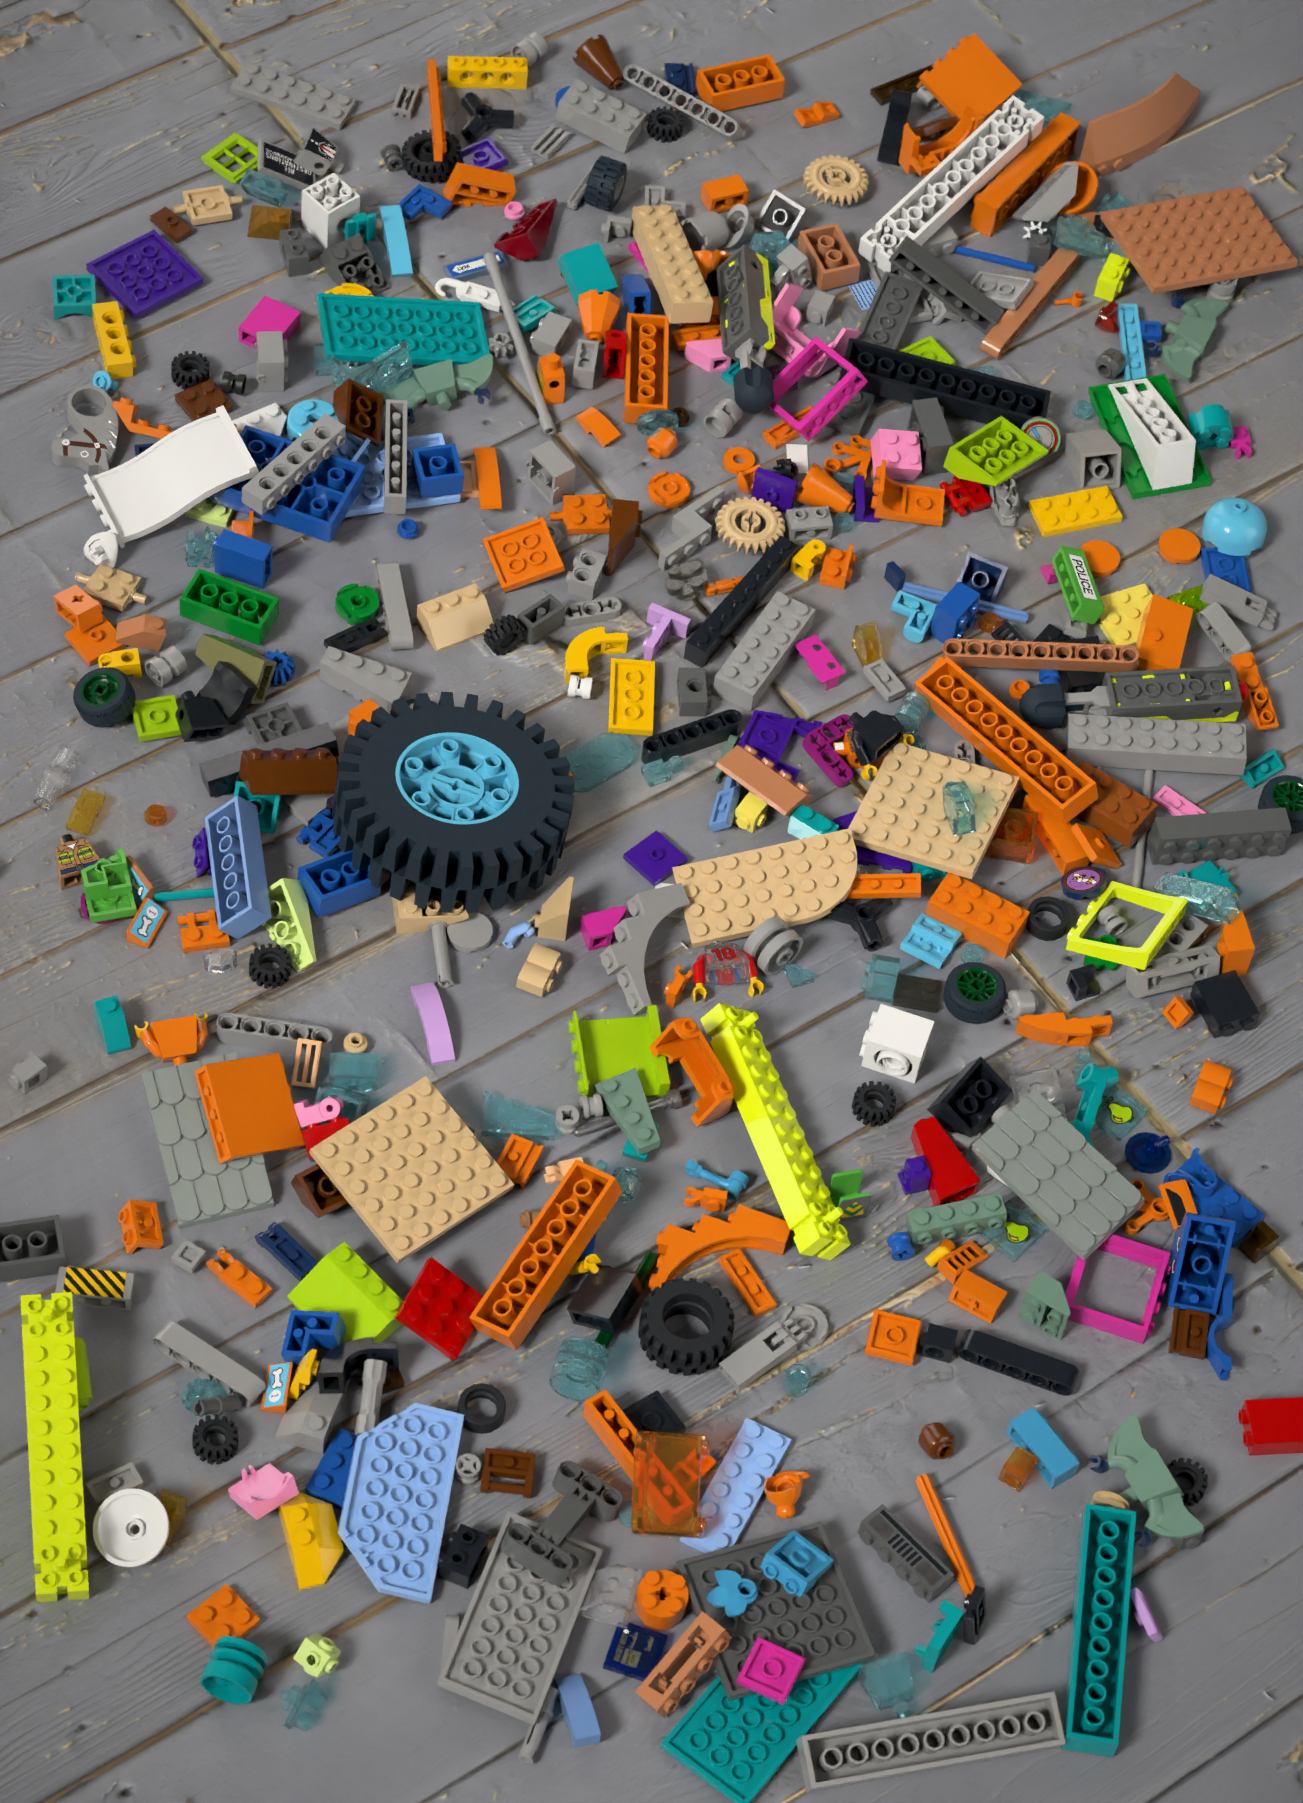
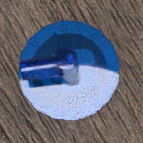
M1148 1132L1135 1134L1129 1138L1125 1145L1124 1154L1127 1162L1132 1168L1141 1173L1154 1174L1163 1171L1171 1161L1170 1138L1168 1135L1160 1137Z

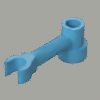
M688 1160L684 1167L686 1168L684 1171L686 1175L696 1178L700 1177L724 1188L725 1191H728L727 1197L732 1200L738 1198L741 1190H744L749 1182V1177L737 1170L732 1171L730 1177L726 1179L703 1169L701 1165L692 1160Z

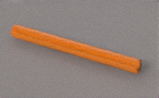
M919 1475L916 1479V1484L966 1598L968 1593L972 1594L976 1585L929 1475Z

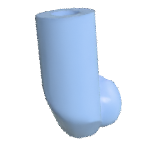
M529 922L519 923L509 929L502 943L507 948H513L519 936L523 934L528 938L533 935L535 929Z

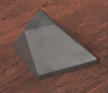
M774 189L754 225L785 245H788L799 235L800 231L805 230L807 209L799 201Z

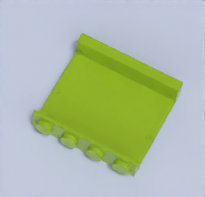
M657 1005L647 1006L646 1016L579 1021L577 1011H573L572 1020H568V1032L573 1034L574 1039L571 1040L572 1054H576L577 1058L574 1060L575 1074H579L580 1077L577 1080L578 1094L582 1093V1095L592 1097L596 1094L594 1092L595 1084L634 1068L637 1070L646 1098L663 1097L669 1091L670 1080L666 1056L659 1055L654 1057L649 1048L661 1035Z

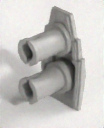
M1010 477L1007 482L1004 481L998 486L990 485L991 509H994L995 517H998L1002 527L1015 526L1016 516H1019V508H1021L1016 483Z

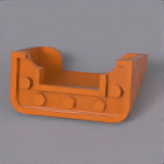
M688 1017L672 1021L649 1048L654 1057L664 1055L669 1058L670 1064L676 1061H680L701 1096L694 1103L697 1111L691 1117L697 1128L728 1114L733 1105L734 1086L695 1021Z

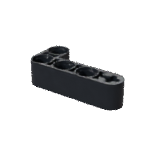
M892 90L877 157L878 162L897 165L903 129L907 123L912 98L911 92Z

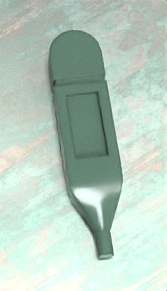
M730 734L719 760L737 745L739 737ZM716 767L713 783H716L717 779L724 774L718 767Z

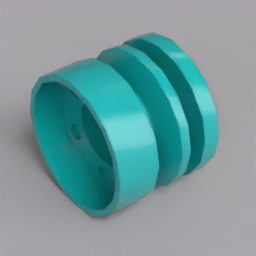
M231 1636L220 1637L216 1640L214 1650H212L210 1655L211 1661L205 1666L200 1678V1684L204 1690L220 1700L238 1705L247 1704L253 1698L258 1684L257 1679L261 1678L268 1658L265 1652L249 1641Z

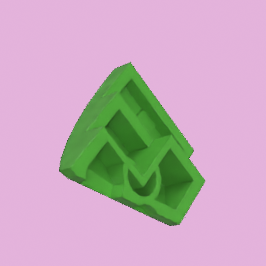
M119 848L116 854L110 858H102L96 864L81 870L91 923L136 915L137 908L123 848Z

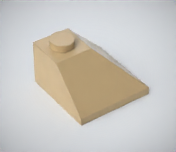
M569 876L542 905L541 914H536L534 928H539V938L565 941L574 877Z

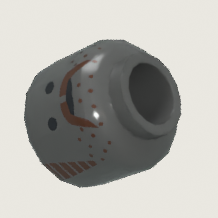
M1107 349L1097 358L1095 363L1096 370L1102 377L1113 379L1125 369L1126 359L1119 350Z

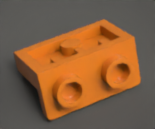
M850 544L848 551L827 547L819 579L820 585L844 590L846 581L850 582L853 569H849V566H854L856 553H852L854 545Z
M129 1200L120 1210L118 1216L122 1226V1241L125 1244L126 1253L132 1254L137 1247L160 1249L164 1242L156 1202Z

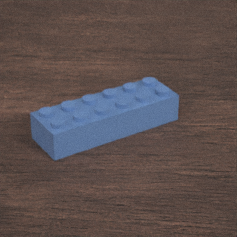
M235 796L204 818L218 929L239 940L271 919L272 916L257 805L239 796Z

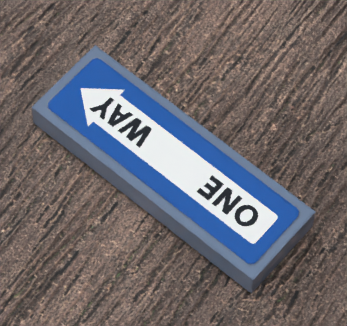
M493 251L500 266V271L508 269V263L501 251ZM485 254L443 265V271L447 278L459 281L490 274L483 258Z

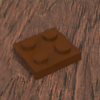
M956 116L942 118L911 130L916 136H920L921 140H927L935 137L940 132L951 131V126L957 125L958 121Z
M212 379L175 394V401L192 422L216 413V408L222 405L228 414L233 412L234 406Z

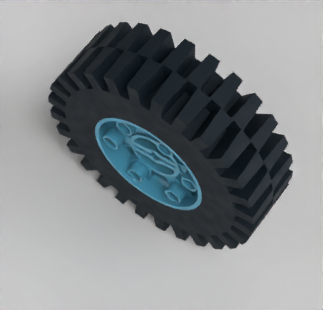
M441 692L438 707H433L428 694L421 693L416 694L413 709L410 708L402 697L392 702L390 714L384 708L379 707L372 712L370 722L362 719L356 725L355 735L349 734L345 741L344 752H341L332 807L335 836H341L339 848L344 853L353 850L352 867L356 872L357 870L362 872L368 869L370 865L369 880L372 881L371 885L377 889L391 878L390 896L399 901L405 895L410 885L414 886V905H417L419 908L426 909L430 895L440 896V912L452 913L456 898H463L467 913H476L479 911L483 895L492 910L503 907L506 894L517 902L525 898L528 886L536 891L543 885L545 874L552 875L556 869L558 858L561 859L575 796L573 795L574 776H568L570 763L567 757L558 758L560 745L557 741L552 739L544 742L545 729L538 723L524 730L526 714L517 709L507 720L502 719L503 703L492 700L487 711L483 712L477 710L478 695L467 694L464 707H455L453 692ZM406 793L413 794L412 798H409Z

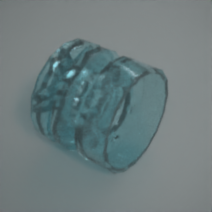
M582 1337L564 1339L560 1342L556 1363L553 1365L549 1380L551 1388L559 1395L575 1401H586L601 1391L603 1375H605L609 1363V1352L601 1344Z

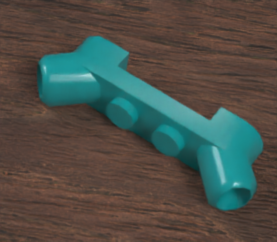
M1090 1062L1083 1068L1076 1086L1084 1091L1075 1118L1069 1123L1093 1146L1089 1134L1096 1122L1095 1116L1102 1104L1104 1089L1115 1086L1119 1081V1074L1114 1066L1109 1065L1100 1068Z

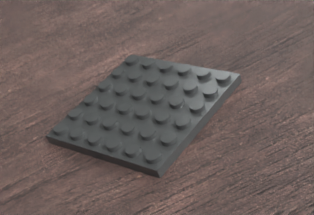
M821 1521L677 1561L676 1567L679 1575L685 1579L689 1591V1601L696 1618L703 1611L721 1625L732 1637L729 1640L728 1647L713 1660L728 1701L756 1694V1692L736 1684L758 1637L806 1658L796 1682L875 1660V1651ZM793 1530L834 1560L832 1566L817 1579L815 1585L801 1598L796 1594L786 1592L782 1583L775 1578L770 1579L766 1577L763 1569L760 1568L766 1553ZM716 1571H735L742 1579H749L757 1586L758 1595L756 1600L747 1604L745 1611L739 1616L727 1617L725 1607H716L706 1599L707 1595L719 1586L715 1577ZM747 1591L740 1592L743 1595H749Z

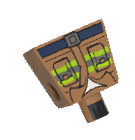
M65 834L60 838L61 845L55 847V861L61 890L82 885L81 870L96 864L100 860L87 839L83 838L75 841L71 834Z

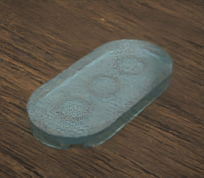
M607 732L565 755L564 757H567L570 763L569 771L575 777L573 792H589L631 767L636 757L634 742L624 734L619 733L617 735L613 734V732Z

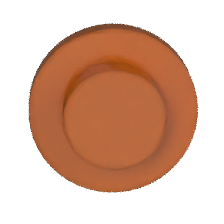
M1016 680L1010 685L1009 694L1012 698L1020 700L1023 693L1030 688V685L1025 680Z

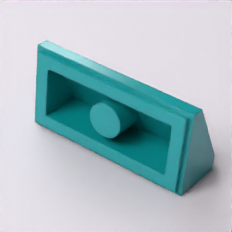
M1272 749L1245 765L1244 775L1238 776L1253 788L1285 767L1276 750Z

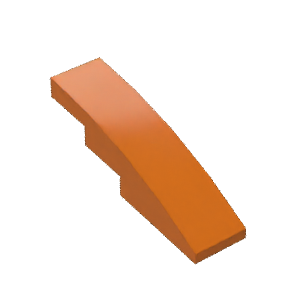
M474 447L480 509H502L495 447Z

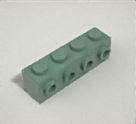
M1001 1193L907 1212L906 1229L911 1237V1245L915 1247L939 1242L944 1239H953L1005 1228L1007 1212Z

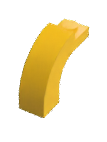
M597 627L587 630L574 638L566 651L564 666L565 684H569L571 675H577L583 679L588 677V662L593 657L602 654L626 653L628 645L627 633L614 632L605 634L604 627Z

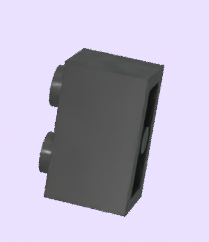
M550 593L518 614L517 619L526 630V634H524L526 636L525 640L532 645L564 623L565 606Z

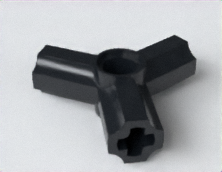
M473 92L467 93L461 99V105L472 117L461 130V135L466 141L470 143L477 141L484 131H488L492 127L513 128L514 110H493L491 106L484 104L477 94H473Z
M871 898L866 903H860L857 906L840 902L831 909L827 919L851 925L852 929L858 932L864 949H867L868 952L876 951L884 944L876 921L892 909L893 903L890 898Z

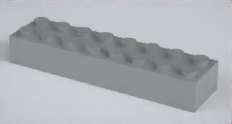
M1068 714L1066 758L1074 765H1080L1085 761L1096 767L1244 775L1247 760L1246 724Z

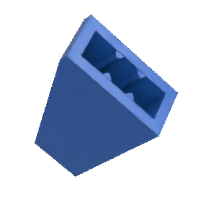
M622 275V298L626 318L627 313L650 315L651 291L643 275Z

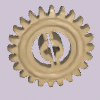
M829 155V158L826 156H821V159L816 158L814 162H810L809 166L805 168L803 175L804 186H807L806 191L809 192L812 189L811 197L818 193L817 201L825 197L824 204H827V201L832 199L833 206L837 200H839L841 207L844 200L848 201V205H850L852 198L857 203L858 195L862 199L869 186L866 170L861 168L859 163L855 164V160L851 159L849 161L848 157L841 158L840 155L836 157ZM823 174L827 176V183L822 178ZM846 174H847V175L849 176V178H850V183H848L847 181H845V179H846Z
M743 497V500L735 498V502L732 500L728 501L727 505H723L721 510L717 512L715 529L718 531L719 538L724 535L723 544L730 540V549L733 545L737 544V552L742 547H745V552L748 554L749 549L753 548L756 555L758 547H760L762 552L765 553L766 545L770 548L774 544L773 542L780 536H784L786 528L782 513L777 512V507H771L770 502L763 503L764 499L757 501L756 497L751 499ZM740 515H743L739 529L735 523V520ZM752 515L751 531L749 532L750 517ZM760 517L766 523L765 529H763L761 532H759L761 523Z

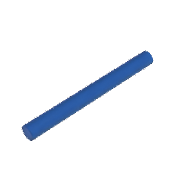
M958 245L955 249L956 254L1029 272L1034 271L1035 264Z

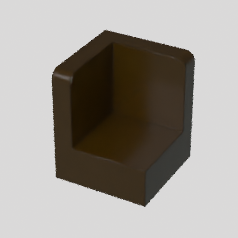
M1262 1220L1256 1225L1252 1236L1239 1245V1249L1255 1264L1275 1249L1280 1236Z

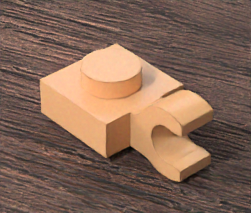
M582 1157L559 1161L558 1167L554 1165L545 1167L546 1174L543 1176L546 1184L562 1181L576 1159L583 1162Z

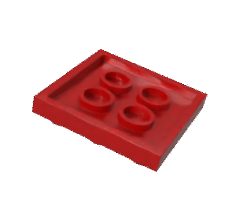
M431 1257L424 1264L394 1318L450 1360L454 1361L458 1358L474 1329V1325L469 1317L483 1298V1295Z

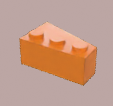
M458 162L443 189V197L451 201L452 205L464 204V207H471V204H483V207L506 206L512 201L516 193L514 174Z

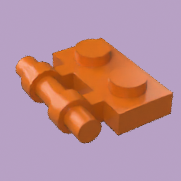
M209 909L204 913L194 914L193 912H187L186 915L177 916L178 925L187 924L188 928L180 929L183 953L230 947L229 935L218 929V924L216 923L217 913L214 909ZM208 921L209 924L197 927L195 925V923Z

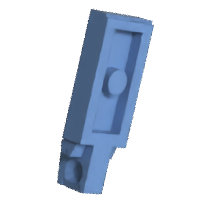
M730 776L726 777L723 790L717 792L708 825L713 832L729 828L733 822L741 784Z

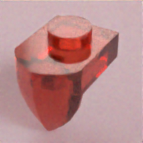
M1111 301L1106 307L1103 306L1099 311L1095 326L1108 333L1120 332L1119 327L1113 321L1116 318L1119 304Z

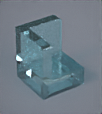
M313 344L315 375H337V361L326 360L324 344Z

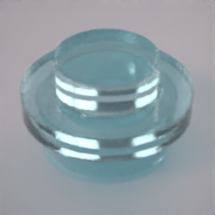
M1080 400L1073 406L1072 413L1078 419L1086 420L1092 417L1093 408L1090 402Z
M846 512L837 513L832 520L834 529L839 532H848L853 528V519Z
M968 944L962 949L960 956L964 963H981L984 953L977 944Z

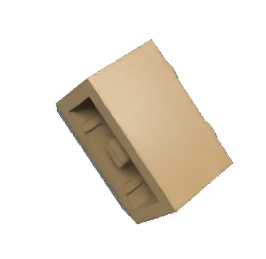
M411 885L400 901L392 897L396 933L430 931L429 924L434 921H444L447 925L469 918L463 898H456L452 913L440 912V896L430 895L426 909L414 905L415 887Z

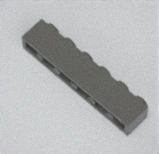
M909 236L903 239L888 260L985 336L997 323L1004 311Z

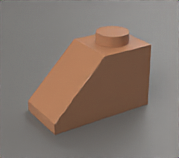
M144 614L118 622L115 643L159 652L166 636L167 619Z

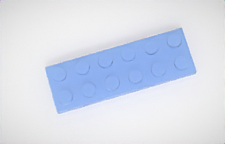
M746 1418L684 1529L680 1542L703 1553L736 1545L764 1494L766 1479L773 1477L792 1439Z

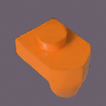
M759 464L738 473L737 486L741 492L745 494L752 493L755 471L757 467H761Z

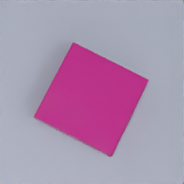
M758 1637L737 1678L736 1684L784 1705L806 1658Z

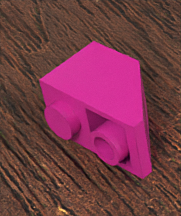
M626 906L611 907L608 910L589 912L581 916L580 931L588 951L608 947L616 938L613 928L626 918Z

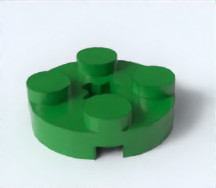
M349 584L338 591L335 599V610L342 619L347 620L348 624L356 625L360 622L363 623L371 620L378 614L379 597L371 587L365 585L364 588L358 587V584ZM353 602H361V605H353Z

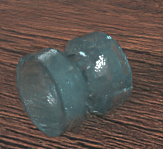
M793 1364L787 1369L783 1386L789 1396L801 1397L807 1392L811 1373L805 1365Z

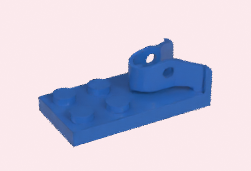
M1198 1147L1192 1151L1191 1157L1174 1173H1167L1164 1177L1163 1183L1181 1179L1187 1181L1198 1214L1236 1222L1231 1244L1233 1248L1265 1218L1264 1213L1218 1177L1208 1165L1203 1163Z

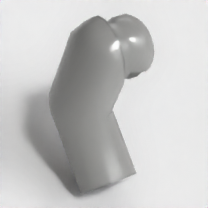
M979 1131L971 1138L960 1133L950 1132L947 1134L959 1150L969 1149L981 1138Z

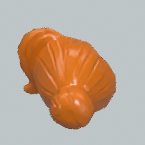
M718 249L714 252L708 250L692 252L704 281L707 280L709 273L713 272L730 256L728 252L724 250L719 251Z
M794 1470L781 1471L773 1477L766 1479L764 1492L767 1499L776 1506L778 1518L789 1519L795 1515L794 1505L801 1496L803 1480L810 1477L809 1473Z

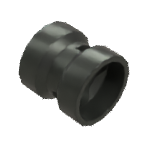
M224 371L221 391L227 393L232 391L237 395H243L247 376L243 374L233 375L232 372Z

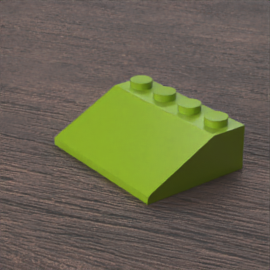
M1000 416L951 446L943 467L959 479L998 486L1047 455L1049 450L1003 416Z
M345 1242L325 1255L287 1295V1299L298 1310L338 1312L346 1325L343 1343L374 1337V1343H381L404 1326L394 1318L403 1300Z

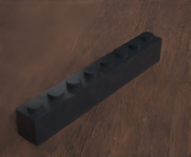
M780 536L686 641L684 659L703 668L790 570L792 558L798 553L799 545Z

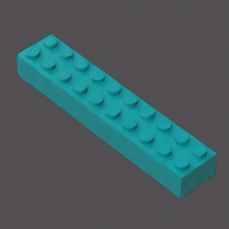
M1086 1503L1081 1516L1063 1720V1733L1066 1744L1061 1746L1063 1750L1113 1758L1118 1747L1136 1523L1135 1511Z

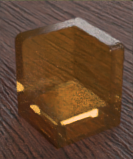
M1016 1447L1003 1465L998 1479L1020 1492L1035 1471L1039 1459L1021 1447Z

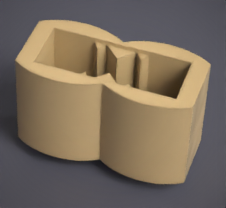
M535 943L518 975L516 987L539 997H543L545 991L550 992L554 983L552 977L554 974H559L563 965V961H560L561 953Z

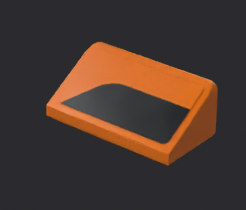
M1185 1179L1159 1185L1174 1230L1181 1227L1186 1212L1198 1214Z

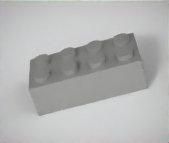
M576 79L558 102L555 120L625 154L641 133L646 113Z

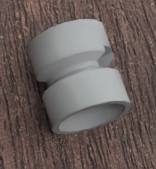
M536 32L531 33L523 41H519L511 48L512 57L527 58V67L548 53L546 40Z
M1238 279L1210 283L1206 298L1227 301L1229 305L1232 302Z
M728 398L722 399L704 418V425L712 435L722 438L742 418V410L735 401Z
M170 646L160 653V657L154 656L146 661L145 670L151 681L155 685L162 687L170 682L173 677H178L187 670V663L181 652L174 646Z

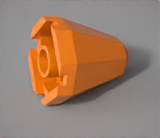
M590 290L579 295L578 314L585 339L601 343L605 341V331L612 329L619 316L620 299L609 291L597 294L598 290Z

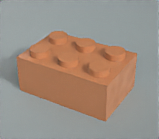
M837 223L800 231L797 249L808 258L812 277L820 291L858 283L861 265Z

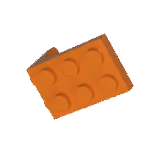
M882 459L881 466L876 467L875 479L878 480H874L872 493L876 495L872 496L871 509H875L874 518L942 527L945 489L895 482L887 476L886 460Z

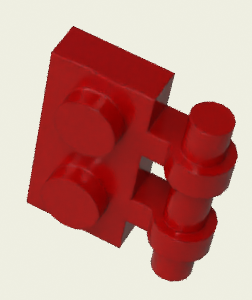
M955 476L953 477L952 485L949 486L946 481L939 485L941 489H945V499L951 502V508L954 512H958L960 517L967 514L965 507L969 506L971 511L975 512L991 506L992 500L980 483L959 479ZM959 493L962 498L958 499L955 494Z

